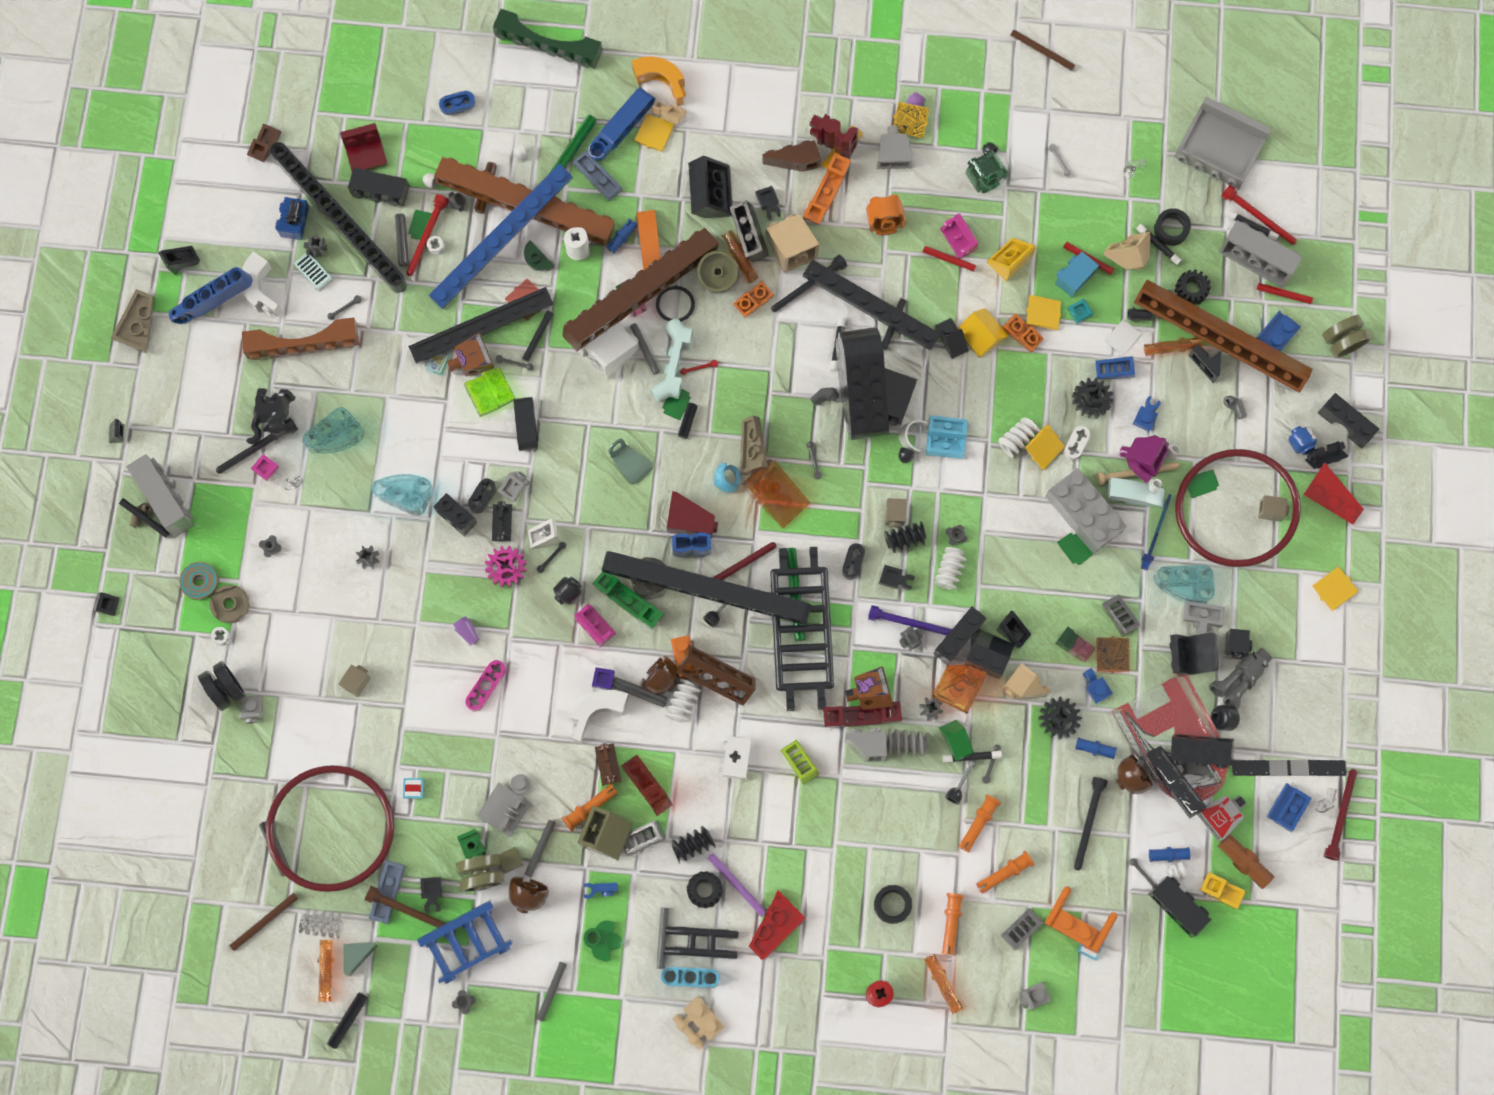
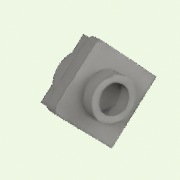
M520 471L511 472L498 489V492L509 501L515 502L524 487L530 484V481Z
M263 696L243 697L241 699L242 714H239L240 719L245 721L246 724H254L258 722L257 720H263Z
M1043 982L1020 992L1021 997H1019L1023 1008H1027L1028 1011L1051 1001Z

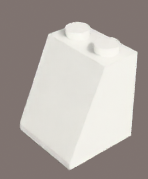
M619 322L582 348L580 353L597 371L608 379L639 350L638 339L632 333L629 335L625 331V327Z

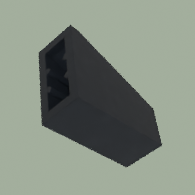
M885 368L888 421L891 425H902L918 379Z

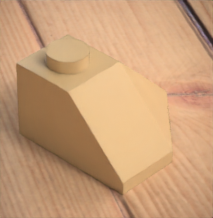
M1150 232L1132 234L1126 237V240L1120 242L1119 245L1117 242L1110 244L1103 252L1104 256L1126 270H1140L1144 268L1150 259Z
M1022 663L1003 687L1008 697L1011 699L1016 698L1017 700L1045 697L1050 692L1046 685L1042 687L1040 677Z

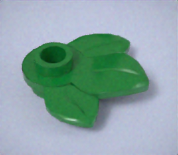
M612 921L600 922L596 928L588 929L583 937L586 946L592 949L593 956L604 962L610 961V950L618 949L623 945L620 936L613 932L615 922ZM593 934L597 935V941L595 942L590 941V936Z

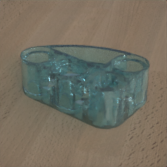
M338 407L306 432L302 440L306 448L312 453H334L359 443L364 438V430L346 408ZM332 427L329 433H324L325 428ZM353 429H359L355 435L350 434ZM312 439H317L314 445H309Z
M412 474L387 476L376 480L371 486L376 499L414 516H420L425 512L434 493V488L427 478ZM428 485L427 491H420L421 486ZM381 487H385V488H386V490H385L384 493H382V494H378V493H377V490H378L379 488H381ZM397 495H403L400 501H394ZM417 502H418V503H419V506H418V507L415 506V508H413L412 505H413V504H417Z
M1207 565L1164 566L1154 575V583L1161 590L1183 602L1192 601L1207 604L1215 595L1213 571ZM1200 572H1202V575L1206 576L1204 579L1202 578V576H1199ZM1160 573H1165L1168 576V580L1161 579ZM1179 573H1185L1187 580L1181 579ZM1200 591H1206L1208 598L1202 597Z

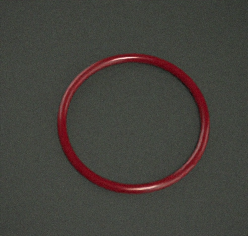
M1230 449L1211 454L1191 468L1178 489L1175 513L1182 536L1199 555L1223 566L1248 567L1273 558L1288 545L1300 521L1301 502L1298 489L1292 477L1274 459L1252 450ZM1249 457L1264 462L1281 475L1290 490L1293 502L1290 526L1282 540L1274 548L1260 556L1242 560L1216 556L1205 550L1194 540L1185 524L1183 501L1188 485L1201 469L1219 459Z
M339 765L315 767L291 779L275 797L266 820L267 847L277 868L295 884L319 892L345 890L368 879L384 862L394 837L393 810L382 788L366 774L356 769ZM325 773L345 774L364 782L379 798L386 816L385 841L375 861L358 876L334 884L311 882L295 874L281 859L274 840V821L278 808L285 796L302 781Z

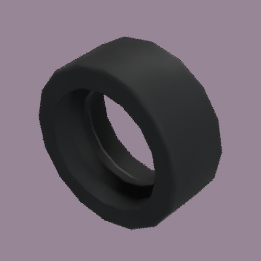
M1176 208L1164 210L1158 216L1154 225L1156 237L1168 246L1181 244L1191 230V221L1188 215ZM1167 218L1178 220L1183 226L1182 233L1178 236L1168 235L1162 228L1163 221Z
M888 885L882 888L874 900V910L877 917L889 924H898L904 921L912 909V898L909 892L898 885ZM888 893H897L904 900V910L898 916H889L881 908L882 898Z

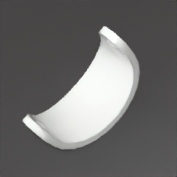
M924 420L911 421L905 424L899 432L901 445L917 454L920 453V450L910 444L907 432L912 424L928 426L929 423Z

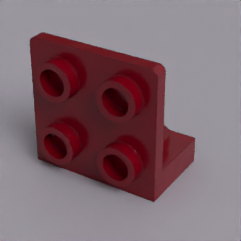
M376 123L340 132L351 172L353 167L370 170L387 165Z

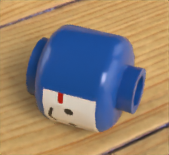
M1298 426L1291 431L1292 434L1288 441L1297 454L1302 453V455H1306L1310 450L1316 448L1317 438L1310 428Z

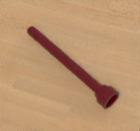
M771 542L712 578L726 579L774 550L777 546L776 543Z
M1355 769L1349 771L1331 844L1324 851L1323 857L1329 860H1340L1339 843L1357 776Z

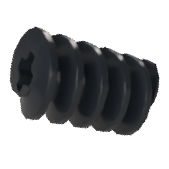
M920 521L919 526L917 523H913L912 528L906 525L905 531L902 527H898L897 532L895 529H891L890 534L884 531V537L888 549L896 553V547H899L901 551H903L904 545L911 549V543L918 547V541H921L924 546L926 533L923 523Z
M704 826L700 827L701 833L696 829L693 830V836L690 833H686V840L682 836H679V843L674 839L672 840V849L679 864L681 857L685 861L688 860L687 854L694 858V851L701 855L702 847L709 851V844L716 848L709 830Z

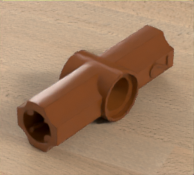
M1231 834L1217 846L1233 861L1234 867L1239 872L1247 875L1261 889H1264L1273 880L1274 876L1259 862L1256 854L1248 848L1245 849Z

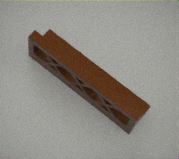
M688 645L685 649V657L676 669L677 673L744 706L756 690V678L691 645ZM689 663L695 666L696 670L687 671L684 667ZM708 673L712 675L713 679L705 680L701 678V674ZM726 682L729 684V687L721 688L717 683ZM742 690L746 694L741 698L735 695L734 691Z

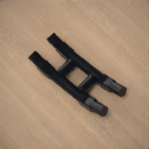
M671 926L666 928L668 935H688L687 948L665 947V955L737 959V951L715 950L716 937L738 939V931ZM696 936L708 937L707 949L695 948Z

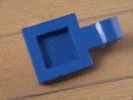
M1092 668L1082 673L1090 684L1085 689L1095 704L1113 694L1104 678L1097 679Z
M618 883L583 884L585 888L590 887L592 889L589 895H584L586 899L593 898L596 893H602L603 897L614 896V893L618 892Z

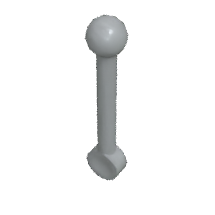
M1051 144L1049 151L1054 153L1064 170V175L1066 177L1070 176L1071 171L1066 168L1057 153L1056 145Z

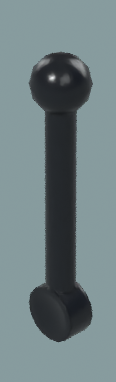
M560 542L555 552L542 565L537 567L538 573H543L545 571L544 568L562 549L566 548L565 542Z

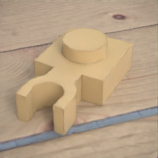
M657 102V105L652 107L653 114L662 115V119L672 124L678 125L686 117L687 110L671 104L665 106L663 103Z

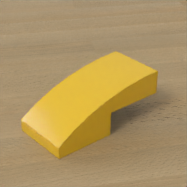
M1208 872L1200 889L1205 894L1238 910L1246 893L1245 890L1228 883L1227 880Z

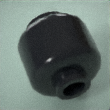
M572 576L569 578L563 577L553 588L555 600L561 605L564 603L568 605L573 604L582 594V585Z
M1219 705L1212 710L1210 720L1215 729L1232 731L1239 725L1240 714L1235 707Z

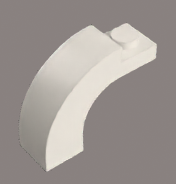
M253 251L242 270L252 276L253 281L251 286L244 290L243 293L257 312L263 309L267 314L271 315L273 313L278 317L282 312L279 305L261 292L262 281L272 268L267 260Z
M602 690L583 699L575 708L571 717L573 721L578 722L577 725H573L571 731L574 742L582 744L587 725L594 715L604 711L623 715L629 698L628 693L617 690Z

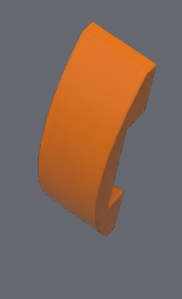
M834 153L803 218L820 225L842 184L851 160Z
M655 210L637 212L643 270L647 269L654 260L658 261L661 259Z

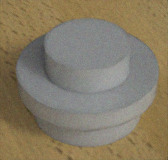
M523 774L514 776L510 783L511 789L517 794L526 793L530 788L529 778Z

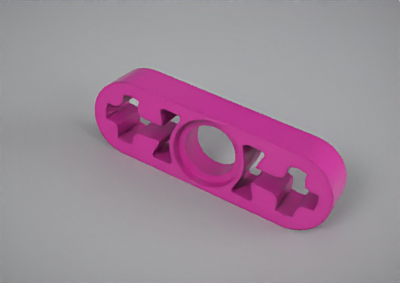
M494 660L489 663L466 697V706L471 711L476 712L483 708L504 677L506 668L501 661ZM500 665L501 672L495 673L493 677L496 681L494 682L490 677H487V674L492 676L494 672L492 667ZM483 681L491 682V688L488 691L481 690L480 685ZM476 690H478L482 695H485V697L482 698V696L480 695V697L478 698L479 705H474L472 707V703L470 702V700H475L477 698L478 693L475 692Z

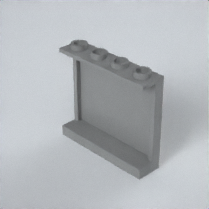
M1205 97L1174 157L1181 163L1193 166L1197 171L1209 174L1213 179L1221 180L1227 183L1228 186L1231 185L1234 188L1240 189L1271 128Z

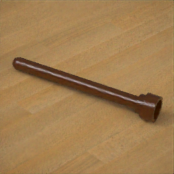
M372 885L364 899L369 903L380 902L436 928L446 924L441 920L382 895L378 888Z

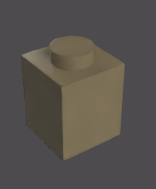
M1264 495L1260 500L1258 518L1281 522L1289 514L1290 506L1287 505V498Z
M887 498L885 525H890V528H898L905 525L907 499Z
M351 664L338 684L351 694L359 697L371 677L367 674L368 670L360 665L355 667Z

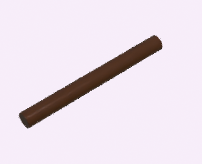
M1015 29L1011 32L1010 36L1073 71L1074 63Z
M292 893L229 945L231 949L236 951L298 900L297 895Z

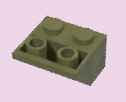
M592 806L577 843L585 849L618 861L633 823L609 811Z

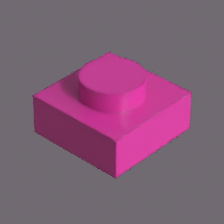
M264 454L251 467L265 481H268L279 468L276 463Z

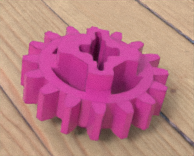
M503 546L500 547V551L493 549L495 554H488L490 561H485V564L489 566L485 568V572L490 573L487 576L488 579L494 578V585L500 582L501 588L505 584L510 588L512 582L518 585L517 579H524L521 573L527 572V569L523 567L527 565L526 560H522L524 555H518L519 550L517 548L512 551L511 546H508L507 550ZM516 559H517L518 564H519L518 569H516V567H514V564H515V562H516V561H515ZM494 564L498 567L496 574L493 570ZM509 564L510 569H508V568H504V569H503L502 565H506V566H507V565Z

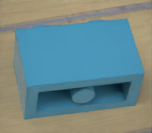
M1083 252L1078 256L1074 255L1068 262L1070 265L1066 269L1063 267L1056 275L1058 278L1055 284L1070 297H1073L1096 273L1099 266Z

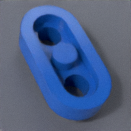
M461 91L442 97L439 101V107L443 114L453 115L472 109L476 101L472 92Z

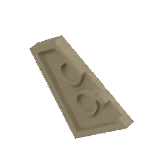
M136 289L111 339L146 354L155 298Z
M751 416L742 420L740 474L749 475L768 468L760 418L757 416Z

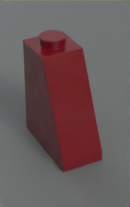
M672 491L667 533H684L691 536L696 533H707L711 535L712 539L713 533H717L718 529L715 515L678 492Z

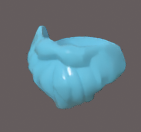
M723 462L716 468L714 484L723 492H736L739 489L737 485L741 481L740 471L734 465H727V463ZM728 469L732 470L736 476V480L732 484H729L725 479L724 472Z

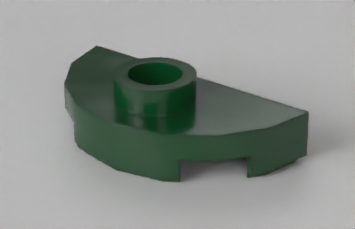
M529 240L524 249V257L528 266L535 271H550L555 268V265Z

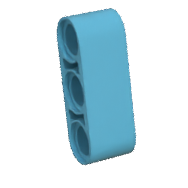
M667 967L661 974L663 983L674 987L714 988L720 981L719 974L714 969ZM668 971L675 972V981L667 982L665 974ZM688 972L695 973V982L687 983L685 975ZM708 973L716 975L717 979L714 984L706 983L705 976Z

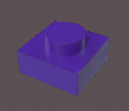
M595 667L592 688L612 690L615 670Z

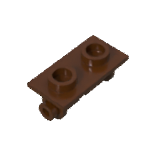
M603 743L595 747L602 786L622 782L614 743Z

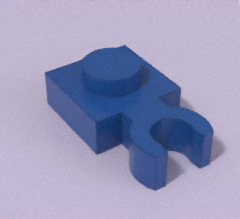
M1151 396L1145 401V407H1140L1133 421V425L1148 432L1151 431L1158 416V413L1154 411L1158 409L1161 403L1158 400L1156 405H1151Z

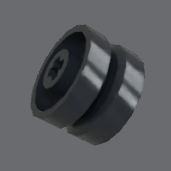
M222 660L213 665L215 676L207 670L198 675L204 691L220 711H224L231 706L228 695L234 701H239L246 696L240 683Z

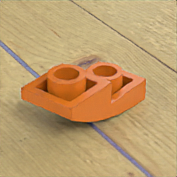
M761 281L751 291H746L733 305L746 318L775 295Z
M1017 313L1002 326L1013 339L1030 352L1044 340L1033 326L1026 325Z

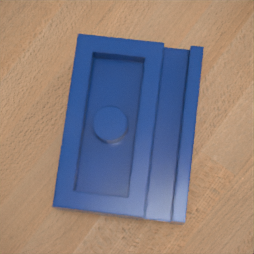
M1279 310L1257 336V339L1281 351L1301 326L1287 315H1283Z
M1286 783L1266 817L1289 832H1293L1312 798Z

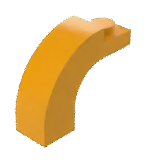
M653 56L631 60L632 70L638 84L651 80L661 81L670 88L677 107L684 105V97H686L684 76L673 63Z

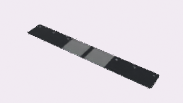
M1234 760L1232 764L1233 776H1346L1345 760Z

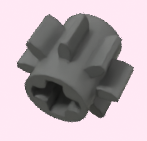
M317 234L312 237L308 236V242H304V248L307 249L306 255L310 254L314 259L319 256L323 257V251H327V245L324 244L325 238L321 239Z
M372 545L369 548L362 546V550L356 552L359 556L356 562L357 564L363 563V569H366L367 566L374 569L373 565L380 563L376 558L380 553L378 551L373 552L374 547ZM369 554L370 559L366 560V555Z
M911 626L900 633L902 638L899 642L904 649L908 647L910 650H913L923 643L921 641L923 634L919 628L914 630Z
M935 696L932 700L926 697L924 699L926 704L919 705L923 709L920 716H927V721L932 717L938 720L937 713H943V710L939 709L942 702L938 703L935 701ZM930 705H933L934 711L932 713H930L929 708H927Z

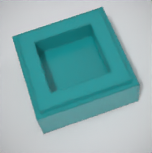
M1085 299L1067 308L1076 324L1090 318L1094 314Z

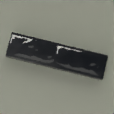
M1162 746L1144 754L1145 760L1189 819L1206 810L1207 806Z

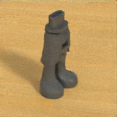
M1260 648L1257 652H1253L1236 665V669L1222 681H1213L1209 685L1210 691L1217 697H1223L1240 678L1241 683L1223 699L1225 705L1235 707L1238 710L1241 705V697L1247 689L1251 690L1255 686L1256 681L1262 676L1265 668L1269 666L1268 663L1272 660V656L1265 649Z

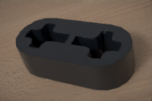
M486 478L479 482L468 501L471 511L481 513L486 509L496 492L494 481ZM490 484L491 490H486L485 494H483V486ZM480 497H482L480 500L482 506H477L476 508H474L475 506L473 502H478Z
M859 543L849 546L843 564L842 574L848 580L857 578L860 572L865 549ZM855 548L859 549V553H861V555H857L856 560L852 559L853 552H851ZM851 563L855 564L853 570L856 573L853 572L852 575H849L848 570L845 569H849Z

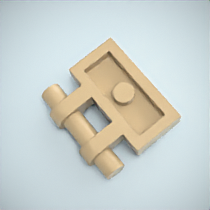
M699 996L683 1009L688 1015L684 1020L679 1014L673 1018L678 1030H682L689 1038L688 1042L691 1045L694 1044L698 1050L705 1045L700 1040L703 1035L710 1041L724 1028L723 1024ZM691 1021L700 1029L696 1034L688 1026Z

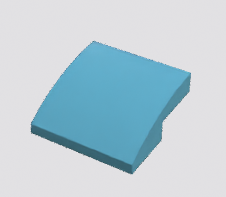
M930 415L926 455L963 459L967 420Z

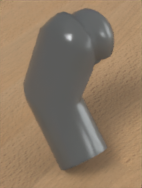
M834 387L821 388L810 400L814 405H817L827 397L834 401L839 397V393L836 392L837 389Z
M1226 396L1224 398V405L1235 410L1238 419L1247 417L1242 400L1233 396Z

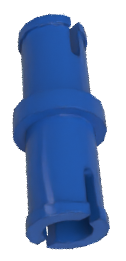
M629 218L620 231L617 230L615 232L616 235L606 245V248L615 254L621 245L629 240L628 237L638 225Z
M1078 737L1075 750L1092 753V756L1100 755L1114 760L1117 747L1101 744L1097 740L1093 742Z
M1166 847V849H1149L1148 851L1150 862L1167 861L1171 863L1173 860L1191 859L1189 847Z

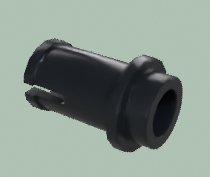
M296 200L290 202L289 213L286 215L287 223L293 226L298 225L301 221L300 212L303 205L300 201H297L295 208Z
M1132 307L1127 311V319L1131 320V322L1135 320L1151 321L1152 313L1146 309H1135V307Z

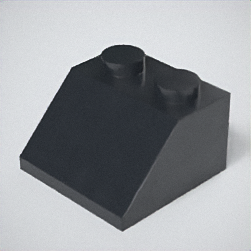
M979 629L964 664L1000 680L1015 644Z

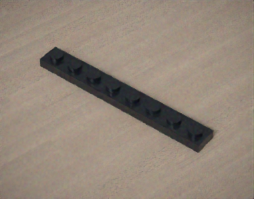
M813 259L803 273L802 277L930 351L941 333Z
M544 287L408 347L416 364L455 348L477 333L483 336L554 304L547 288Z

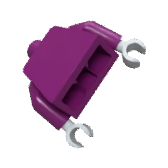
M1157 435L1137 437L1134 439L1131 447H1121L1120 457L1126 458L1129 469L1145 483L1148 482L1150 484V492L1157 493V487L1161 488L1162 482L1159 479L1153 480L1152 477H1156L1166 456L1170 459H1176L1179 446L1176 444L1170 446L1166 438H1160Z

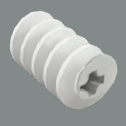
M581 227L569 229L564 235L567 255L573 260L588 258L590 249L586 231Z
M1024 417L1015 424V427H1011L1009 432L1004 434V437L999 438V445L1008 456L1014 458L1012 451L1018 454L1019 450L1017 447L1024 449L1023 442L1029 444L1030 440L1028 437L1033 439L1035 437L1034 432L1038 434L1040 429L1032 420Z
M946 547V554L942 556L944 561L940 562L942 568H938L937 572L939 575H936L935 580L937 582H934V584L947 590H957L953 583H959L960 580L955 576L962 575L958 568L964 569L965 566L960 562H966L967 559L963 557L965 553L962 550Z
M679 679L682 684H678L676 688L679 691L673 693L677 699L673 698L670 700L674 706H668L667 709L671 713H665V716L674 721L683 722L689 721L685 714H692L688 707H695L691 700H698L694 693H701V690L695 684Z

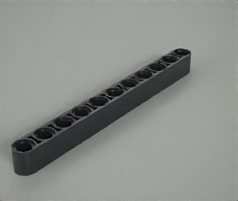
M281 142L274 143L270 148V153L278 166L392 291L396 293L404 291L407 284L401 271L286 145ZM295 164L293 168H288L290 165ZM307 177L304 181H300L301 178ZM313 190H318L317 193H311ZM330 202L328 206H323L324 203ZM337 215H342L341 218L334 219ZM354 228L351 232H346L347 229ZM360 241H365L364 244L358 245ZM371 254H377L376 257L369 258ZM385 266H388V267H389L388 270H386V271H381V269H382L383 267H385ZM394 280H401L398 284H393Z
M606 551L601 571L611 575L799 624H807L812 606L807 602L611 551Z

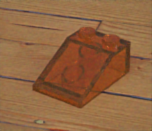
M768 459V468L754 472L741 485L779 526L784 528L810 504V501L778 463Z

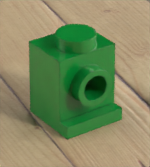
M476 829L457 836L466 859L483 856L482 854L486 853ZM471 842L475 843V848L472 850L468 848Z

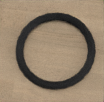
M669 286L659 293L656 299L657 312L664 320L668 322L672 320V318L662 313L660 299L667 291L681 290L691 300L689 312L684 317L679 318L680 322L685 321L694 311V297L689 290L682 286Z

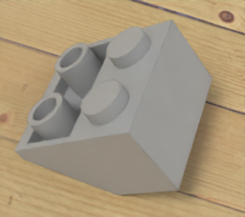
M852 729L850 733H846L844 743L864 762L885 761L887 757L886 732H881V729H870L869 732H862L861 729Z

